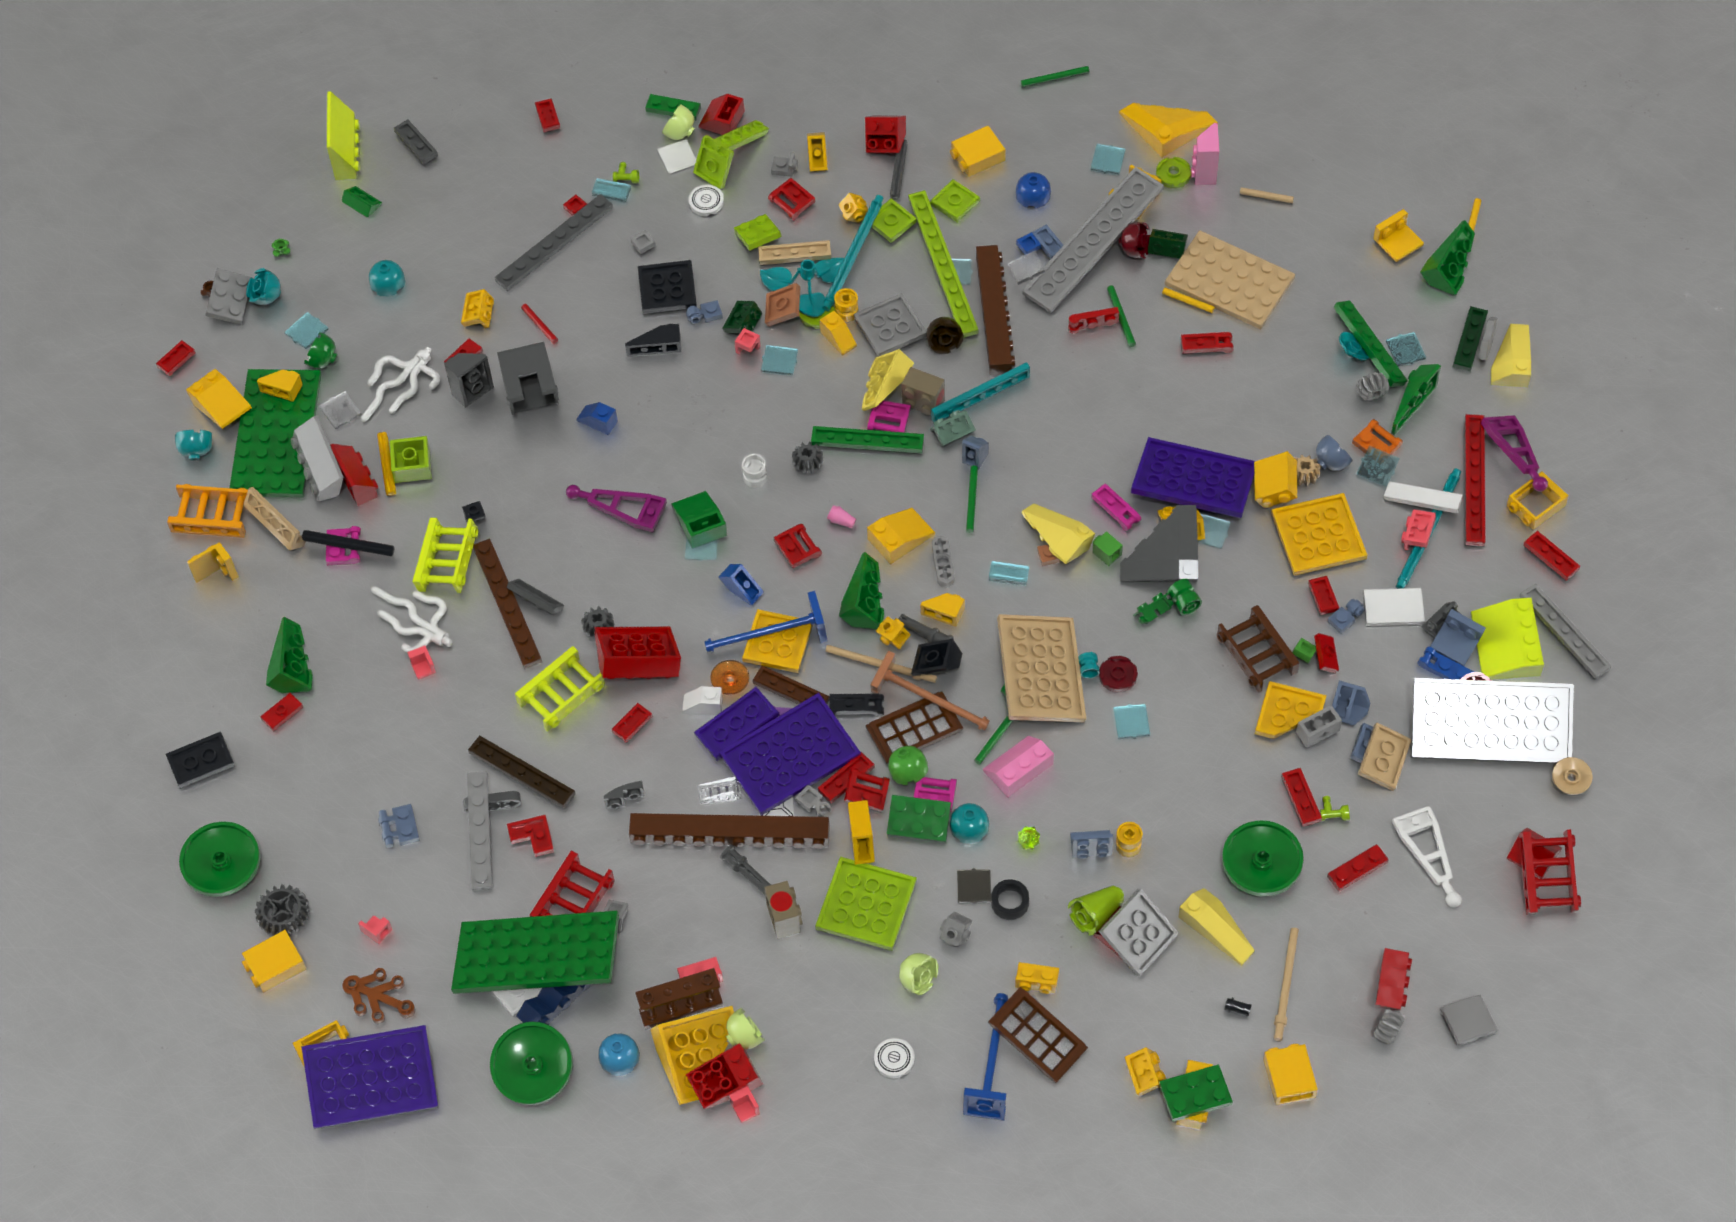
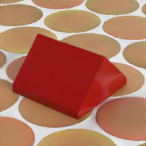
M1529 828L1522 831H1531V837H1534V839L1545 838ZM1518 836L1507 859L1522 868ZM1535 847L1532 849L1533 857H1536V859L1556 858L1562 847ZM1550 866L1537 867L1534 869L1535 876L1542 879Z

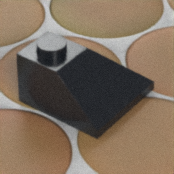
M953 639L919 644L911 674L916 676L959 668L963 653Z

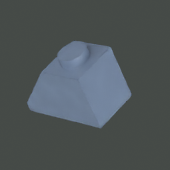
M970 436L962 442V463L969 466L975 465L979 470L989 453V442L982 438Z

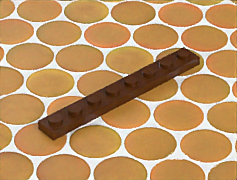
M487 539L474 544L473 550L524 669L542 663L541 656L514 593L507 588L508 579L491 540Z

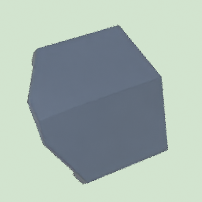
M1339 680L1332 706L1342 719V722L1355 725L1368 714L1371 704L1365 687Z

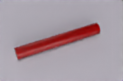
M523 304L521 309L552 344L557 343L558 338L527 304Z

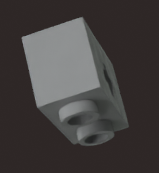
M1330 705L1299 721L1296 734L1305 747L1308 748L1339 732L1342 719L1333 706Z

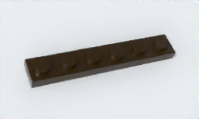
M480 735L468 749L469 754L563 809L566 808L576 794L575 790Z

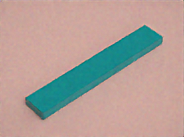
M1026 362L932 408L931 420L935 422L941 418L946 419L957 410L961 412L1030 378V366Z

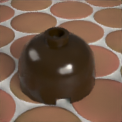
M936 318L927 328L926 339L931 349L936 353H951L950 350L955 347L958 349L963 342L964 335L962 329L952 318Z

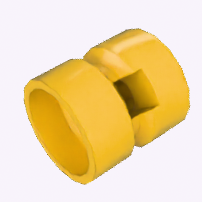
M840 289L834 296L835 312L845 322H851L855 320L854 314L859 312L858 296L852 289Z
M1124 822L1117 829L1116 850L1124 857H1134L1141 850L1143 832L1138 824L1135 822Z

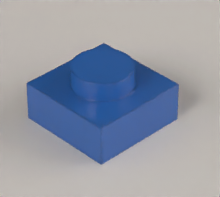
M1032 232L1016 240V245L1025 256L1041 249V243Z

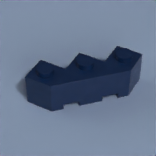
M592 984L542 988L537 997L524 1001L516 1017L523 1023L540 1022L549 1025Z

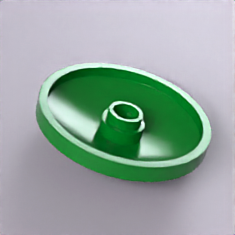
M1260 820L1245 823L1229 835L1223 848L1222 864L1229 880L1240 890L1255 896H1273L1288 890L1295 884L1301 874L1304 857L1298 839L1290 830L1278 823Z
M225 821L210 823L196 830L184 843L179 857L180 870L186 883L196 892L211 897L227 896L244 888L254 878L260 864L259 846L251 832L239 824Z
M525 1022L508 1029L496 1042L490 1057V1072L498 1090L511 1101L523 1105H538L556 1097L567 1085L573 1068L572 1052L566 1039L555 1028L540 1022Z

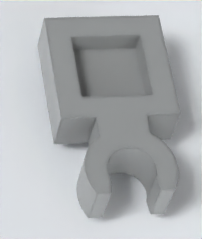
M807 785L795 797V801L809 813L813 809L816 810L818 817H824V813L820 811L823 808L829 812L831 811L830 804L821 802L823 796L810 785Z

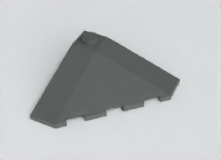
M1177 505L1172 510L1173 513L1166 520L1163 519L1153 529L1154 532L1147 539L1144 538L1134 548L1135 551L1128 558L1125 557L1120 562V582L1198 580L1196 505Z

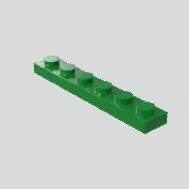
M1350 300L1336 302L1333 308L1379 372L1385 375L1389 386H1404L1408 380L1357 311L1354 304Z
M813 426L811 443L812 446L817 444L818 446L922 454L924 434Z

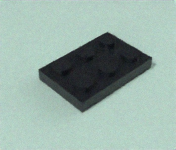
M221 731L166 753L179 789L235 766Z

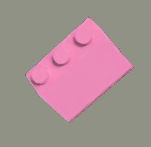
M1213 123L1197 137L1196 145H1193L1191 178H1194L1195 185H1216L1219 161L1218 123Z
M1027 736L983 768V771L1007 797H1010L1051 767L1054 762V753L1042 740Z

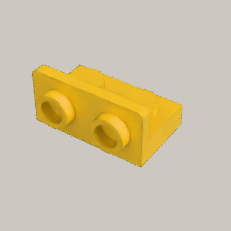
M485 289L466 293L461 324L464 327L480 323L484 328H489L494 298Z
M1019 962L1015 988L1021 987L1026 991L1035 990L1043 994L1056 993L1059 968Z
M1145 1047L1125 1056L1136 1093L1139 1096L1160 1088L1159 1081L1165 1080L1166 1076L1160 1070L1158 1064L1160 1059L1155 1051Z

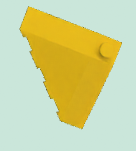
M1132 103L1119 111V114L1161 158L1198 137L1213 123H1218L1207 111L1199 112L1182 108L1141 105L1140 103Z
M733 1006L662 1023L650 1029L655 1049L679 1105L699 1100L686 1074L725 1051L729 1044L726 1038L728 1035L726 1024L729 1017L734 1013Z

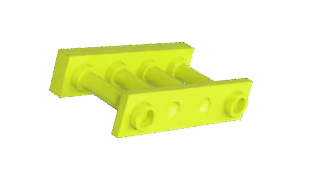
M437 518L429 519L412 581L418 591L426 592L429 583H449L453 585L457 593H461L462 587L466 582L465 575L475 538L478 537V527L472 519H468L466 528L443 527ZM442 535H464L462 544L439 543ZM460 551L458 560L435 559L436 552ZM434 567H455L453 576L430 575Z
M574 646L569 648L515 693L516 701L521 707L530 704L545 718L543 719V724L547 732L551 728L557 727L562 719L595 692H599L605 685V679L602 678L601 672L594 677L578 662L580 660L579 653ZM569 668H574L588 683L579 689L564 673ZM555 680H559L574 695L565 701L549 685ZM540 692H545L559 707L550 713L535 699V696Z

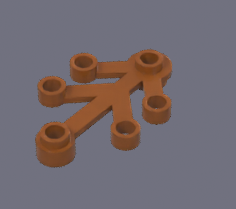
M377 968L373 974L362 978L356 975L348 976L343 981L342 986L345 993L352 995L356 1015L363 1016L367 1012L366 1005L361 1000V993L368 997L374 1023L381 1024L385 1020V1016L380 1010L378 1001L398 1009L399 1014L403 1018H410L415 1013L412 1001H400L383 994L393 989L403 988V978L397 975L390 982L373 988L365 986L375 981L382 982L386 979L385 970ZM383 973V976L377 977V974ZM397 980H400V984H394ZM353 982L356 983L355 986H353V987H350V986H349V984H351V983H353ZM405 1005H409L408 1009H402ZM359 1007L364 1008L362 1011H357ZM376 1015H382L380 1019H375Z

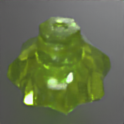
M1024 826L1018 832L1019 838L1017 842L1024 850H1033L1036 845L1040 844V833L1036 831L1035 826Z

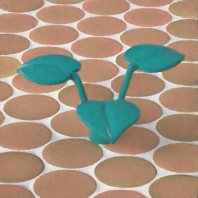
M844 258L821 260L816 264L812 260H804L801 262V268H797L793 278L791 272L783 267L760 270V277L763 284L769 290L775 291L788 286V284H793L800 274L804 280L808 281V294L800 296L799 311L807 316L819 317L825 312L822 308L825 296L819 292L812 294L811 279L816 276L817 278L821 277L822 281L826 283H833Z

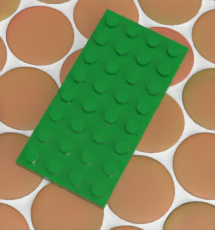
M248 369L244 398L252 408L240 417L229 488H244L248 490L254 487L263 497L304 498L306 487L304 467L298 462V453L291 445V438H293L296 428L313 416H316L321 371L287 370L300 374L303 384L294 402L262 393L259 390L257 383L259 378L281 369Z
M618 911L462 922L451 990L453 994L611 983L619 913Z

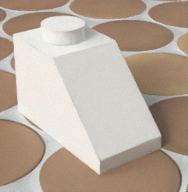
M701 686L684 694L682 713L718 715L722 712V687Z

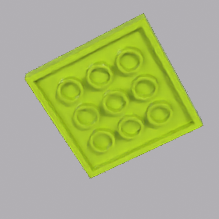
M840 856L816 922L815 930L893 951L917 877L866 863L855 865L854 860Z

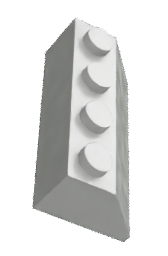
M313 416L294 430L291 445L298 453L297 459L299 464H302L304 467V476L306 480L309 479L312 495L316 496L317 501H322L339 496L343 475L318 416Z

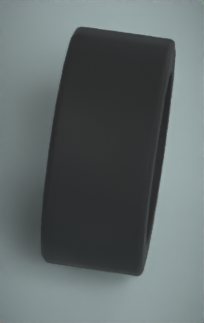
M1013 879L1003 880L993 888L991 894L992 909L1000 918L1006 920L1020 918L1027 912L1029 907V891L1020 881ZM1009 890L1018 892L1022 896L1021 905L1014 909L1002 907L998 901L999 895L1002 892Z

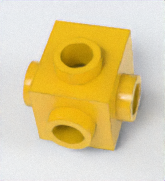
M848 193L838 204L844 219L849 222L859 224L868 211L867 203L862 196Z
M888 616L880 623L876 630L881 636L879 640L887 646L891 644L898 650L911 635L904 628L903 622L897 618L893 620Z

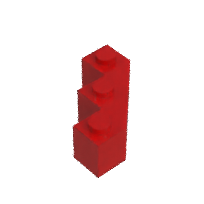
M1384 949L1375 1007L1400 1011L1401 1007H1405L1407 995L1404 994V988L1408 989L1410 979L1409 976H1406V970L1410 971L1412 958H1409L1408 952Z

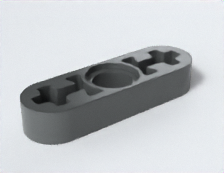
M517 791L488 794L489 811L515 808L521 804L520 793ZM468 797L463 800L464 811L469 813Z

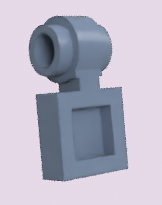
M718 300L700 304V309L696 306H690L686 312L687 319L692 324L699 323L701 318H704L705 323L723 319Z
M1351 599L1346 605L1347 611L1343 607L1339 608L1328 618V623L1342 634L1355 623L1354 616L1359 617L1365 611L1364 605L1359 600Z

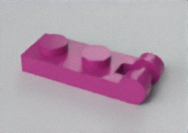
M1106 483L1092 493L1091 498L1121 525L1123 530L1128 531L1134 523L1137 524L1141 521V516Z

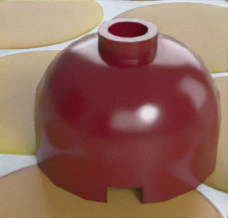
M1131 223L1123 230L1119 238V245L1129 257L1145 259L1144 255L1149 254L1150 235H1147V230L1150 229L1147 223Z

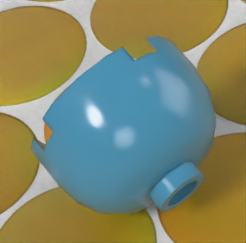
M622 1033L612 1034L606 1037L599 1047L598 1059L603 1070L611 1073V1075L624 1076L631 1073L639 1062L640 1052L638 1046L628 1035Z

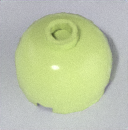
M681 104L662 131L665 136L673 140H681L686 135L690 137L695 129L692 127L694 124L692 112Z
M914 953L908 956L900 965V982L912 993L917 995L925 994L933 986L930 983L933 977L937 978L939 969L937 960L923 953Z
M739 1008L727 1021L726 1029L728 1035L726 1038L732 1046L740 1043L744 1049H752L765 1041V1039L761 1037L762 1033L749 1016L746 1018L743 1014L745 1011Z

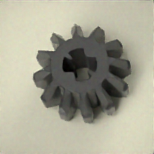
M802 442L801 447L796 446L795 451L792 452V463L798 471L803 470L806 474L810 470L813 473L814 468L819 469L820 464H823V452L817 444L812 446L811 442L808 445Z
M599 606L597 610L590 608V612H585L584 618L581 620L583 631L589 637L595 635V627H614L613 615L608 613L607 608L601 610Z

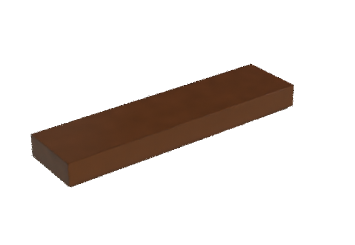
M765 666L760 667L752 680L753 684L798 705L817 693L821 695L826 704L830 700V696Z

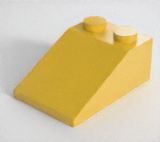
M216 369L207 373V375L186 389L193 405L222 429L252 408L228 379Z
M913 508L882 517L867 527V539L890 565L935 535L933 529Z

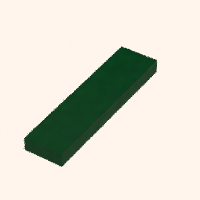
M1470 306L1453 368L1471 372L1488 310Z

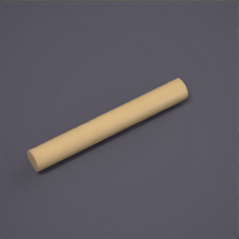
M1243 187L1240 189L1241 195L1293 204L1294 200L1293 196Z

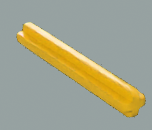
M379 432L377 438L385 492L387 496H394L396 488L391 472L388 436L386 432Z

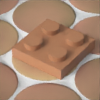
M797 283L766 294L765 324L768 327L799 316L800 286Z

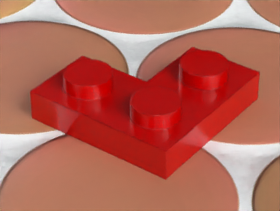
M546 815L507 824L511 844L531 840L535 857L554 853Z

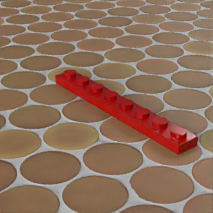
M1466 414L1465 545L1485 546V429L1481 424L1484 415Z

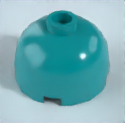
M382 260L375 263L369 272V283L372 291L374 290L377 292V295L385 297L397 294V291L400 288L403 289L405 285L402 268L391 260Z
M260 268L255 271L257 275L254 279L250 278L246 289V296L250 298V302L264 306L273 303L280 296L281 286L278 277L274 273Z
M194 430L179 431L175 435L176 449L181 455L189 457V460H200V457L205 456L212 447V433L206 430H200V433L194 432Z
M966 803L957 807L950 818V830L954 838L956 837L964 844L980 842L989 832V819L986 811L981 806L972 803Z

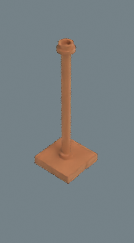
M888 650L870 684L872 693L879 694L885 681H891L979 725V730H986L990 722L986 716L982 719L893 674L891 669L895 663V653Z

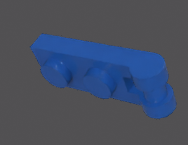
M1427 647L1424 651L1425 655L1420 657L1417 662L1420 667L1442 679L1460 680L1464 675L1474 672L1441 655L1432 647ZM1430 660L1436 661L1435 664L1431 663Z

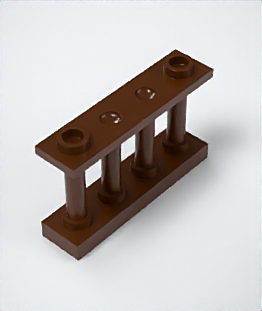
M1258 605L1251 608L1249 619L1237 626L1226 630L1222 623L1218 625L1217 638L1219 642L1224 643L1248 677L1251 687H1255L1258 693L1262 691L1263 680L1283 670H1288L1291 676L1298 673L1299 661ZM1252 626L1258 628L1260 634L1238 645L1232 638V636ZM1263 640L1268 642L1270 645L1269 649L1250 659H1247L1242 652ZM1273 655L1278 656L1281 660V663L1260 674L1253 668V665Z
M712 968L635 992L645 1030L662 1023L682 1019L723 1006L718 989L720 984L715 969Z

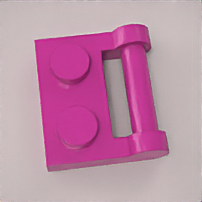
M883 400L877 407L872 408L867 430L875 429L905 433L911 405ZM879 419L900 423V426L877 423L875 421Z
M352 526L346 529H328L327 534L359 539L361 528ZM326 545L327 566L358 564L360 562L358 550L351 549V554L346 556V548Z
M924 777L916 782L914 798L951 802L950 812H952L957 779L943 780ZM928 785L935 787L949 788V790L926 788L922 786Z

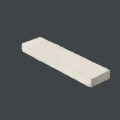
M1389 481L1384 494V500L1458 514L1463 495Z

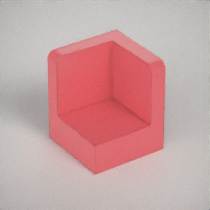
M743 328L735 340V351L737 354H740L743 349L752 352L754 348L759 350L761 347L760 335Z
M425 645L407 652L417 679H422L436 673L433 661Z
M372 916L366 924L363 921L358 923L361 932L378 944L392 931L390 922L384 917L380 920L376 916Z
M748 1086L729 1095L730 1103L741 1123L760 1114L759 1106Z

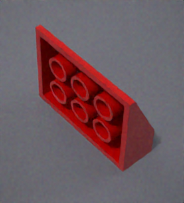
M670 626L595 627L598 663L602 678L632 679L644 677L650 679L653 677H679L681 656Z

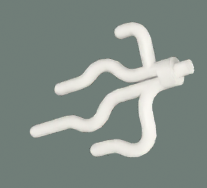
M429 347L419 350L410 361L404 362L393 356H384L376 362L374 373L367 381L369 386H373L382 374V367L385 363H392L399 368H403L404 371L397 379L384 382L378 387L375 400L361 416L363 422L368 421L383 400L384 391L401 385L409 375L411 388L409 391L401 394L389 408L391 414H394L405 400L412 398L418 390L417 376L421 371L433 378L429 384L430 389L433 390L438 386L440 382L439 373L426 366L431 359L429 355L432 350Z
M378 587L372 588L373 594L396 606L407 607L411 620L420 626L404 628L399 620L384 610L378 611V616L391 623L397 633L404 636L415 634L424 636L415 647L403 644L401 648L404 652L407 653L424 645L427 646L431 641L441 647L444 645L451 646L453 640L449 638V634L437 626L447 610V605L442 598L427 596L420 591H414L413 596L418 600L439 606V610L433 615L429 623L417 615L416 607L410 600L396 598Z

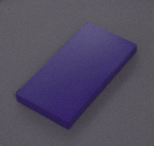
M755 687L697 729L694 734L718 761L721 759L720 751L779 716V712L761 691Z

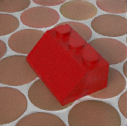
M330 444L343 475V481L357 506L377 498L376 490L379 489L375 479H370L371 473L367 465L363 466L361 463L363 458L360 452H355L353 446Z

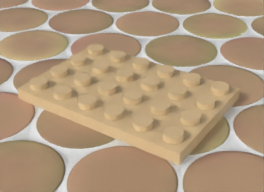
M1199 230L1184 252V255L1181 256L1166 278L1165 285L1191 298L1212 305L1215 309L1261 330L1295 279V274Z
M999 614L997 622L1009 720L1084 723L1086 712L1073 618Z

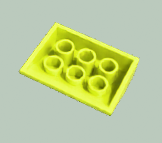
M329 91L327 92V151L335 180L357 179V171H360L359 161H357V158L360 157L359 147H357V144L360 143L359 133H357V130H360L359 119H356L354 112Z
M1531 598L1510 599L1471 611V619L1486 628L1476 645L1481 673L1488 676L1491 680L1541 676L1544 662Z

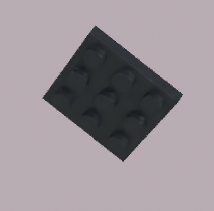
M691 260L638 266L643 314L682 310L690 306L697 307Z

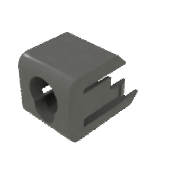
M544 342L497 352L507 394V404L510 406L512 415L522 411L559 404L558 388L554 382Z

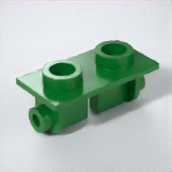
M1168 592L1165 595L1159 593L1152 598L1154 602L1148 605L1145 602L1137 607L1138 612L1133 616L1138 614L1140 616L1138 618L1139 622L1142 625L1144 623L1148 624L1158 617L1154 610H1157L1159 615L1172 608L1174 605L1173 601L1166 597L1170 593Z

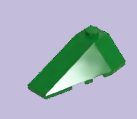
M1466 220L1458 225L1427 260L1420 271L1430 286L1451 295H1456L1464 282L1465 277L1462 275L1464 268H1467L1468 265L1466 261L1467 254L1471 252L1475 236L1474 231Z
M1420 365L1417 370H1412L1409 374V381L1393 422L1391 434L1395 435L1437 387L1441 365Z
M866 552L862 553L843 597L839 617L852 627L878 629L884 619V608L880 606L882 593L878 589V583L881 582L879 564Z
M286 617L282 618L267 670L266 685L280 693L307 692L312 689L313 675L311 669H308L307 666L309 659L308 655L304 654L303 645L305 643L301 627L298 623Z

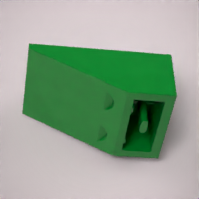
M706 491L671 503L692 549L727 536L726 522L719 508Z

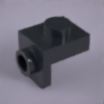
M480 501L462 507L466 523L468 519L476 522L486 517Z

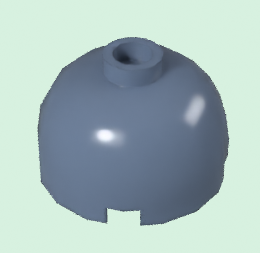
M1330 435L1323 437L1317 445L1316 455L1319 459L1317 463L1324 470L1328 468L1331 471H1341L1348 467L1353 460Z

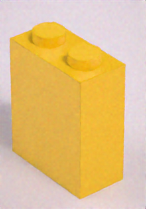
M985 126L951 142L950 154L954 160H957L961 171L965 172L968 177L1006 161V149L989 126Z
M1288 451L1254 462L1255 501L1263 508H1270L1297 498V460Z
M868 801L848 802L855 865L873 863L875 858Z
M286 930L242 953L245 959L242 961L245 970L252 972L253 976L250 978L255 988L260 987L263 993L306 970L305 964Z
M1291 1044L1287 1048L1282 1049L1275 1047L1264 1053L1263 1061L1275 1105L1316 1098L1318 1089L1305 1044Z

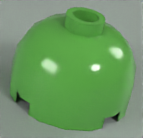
M909 745L900 747L891 754L888 768L892 779L896 783L908 785V782L914 780L916 783L925 777L928 772V762L921 750Z

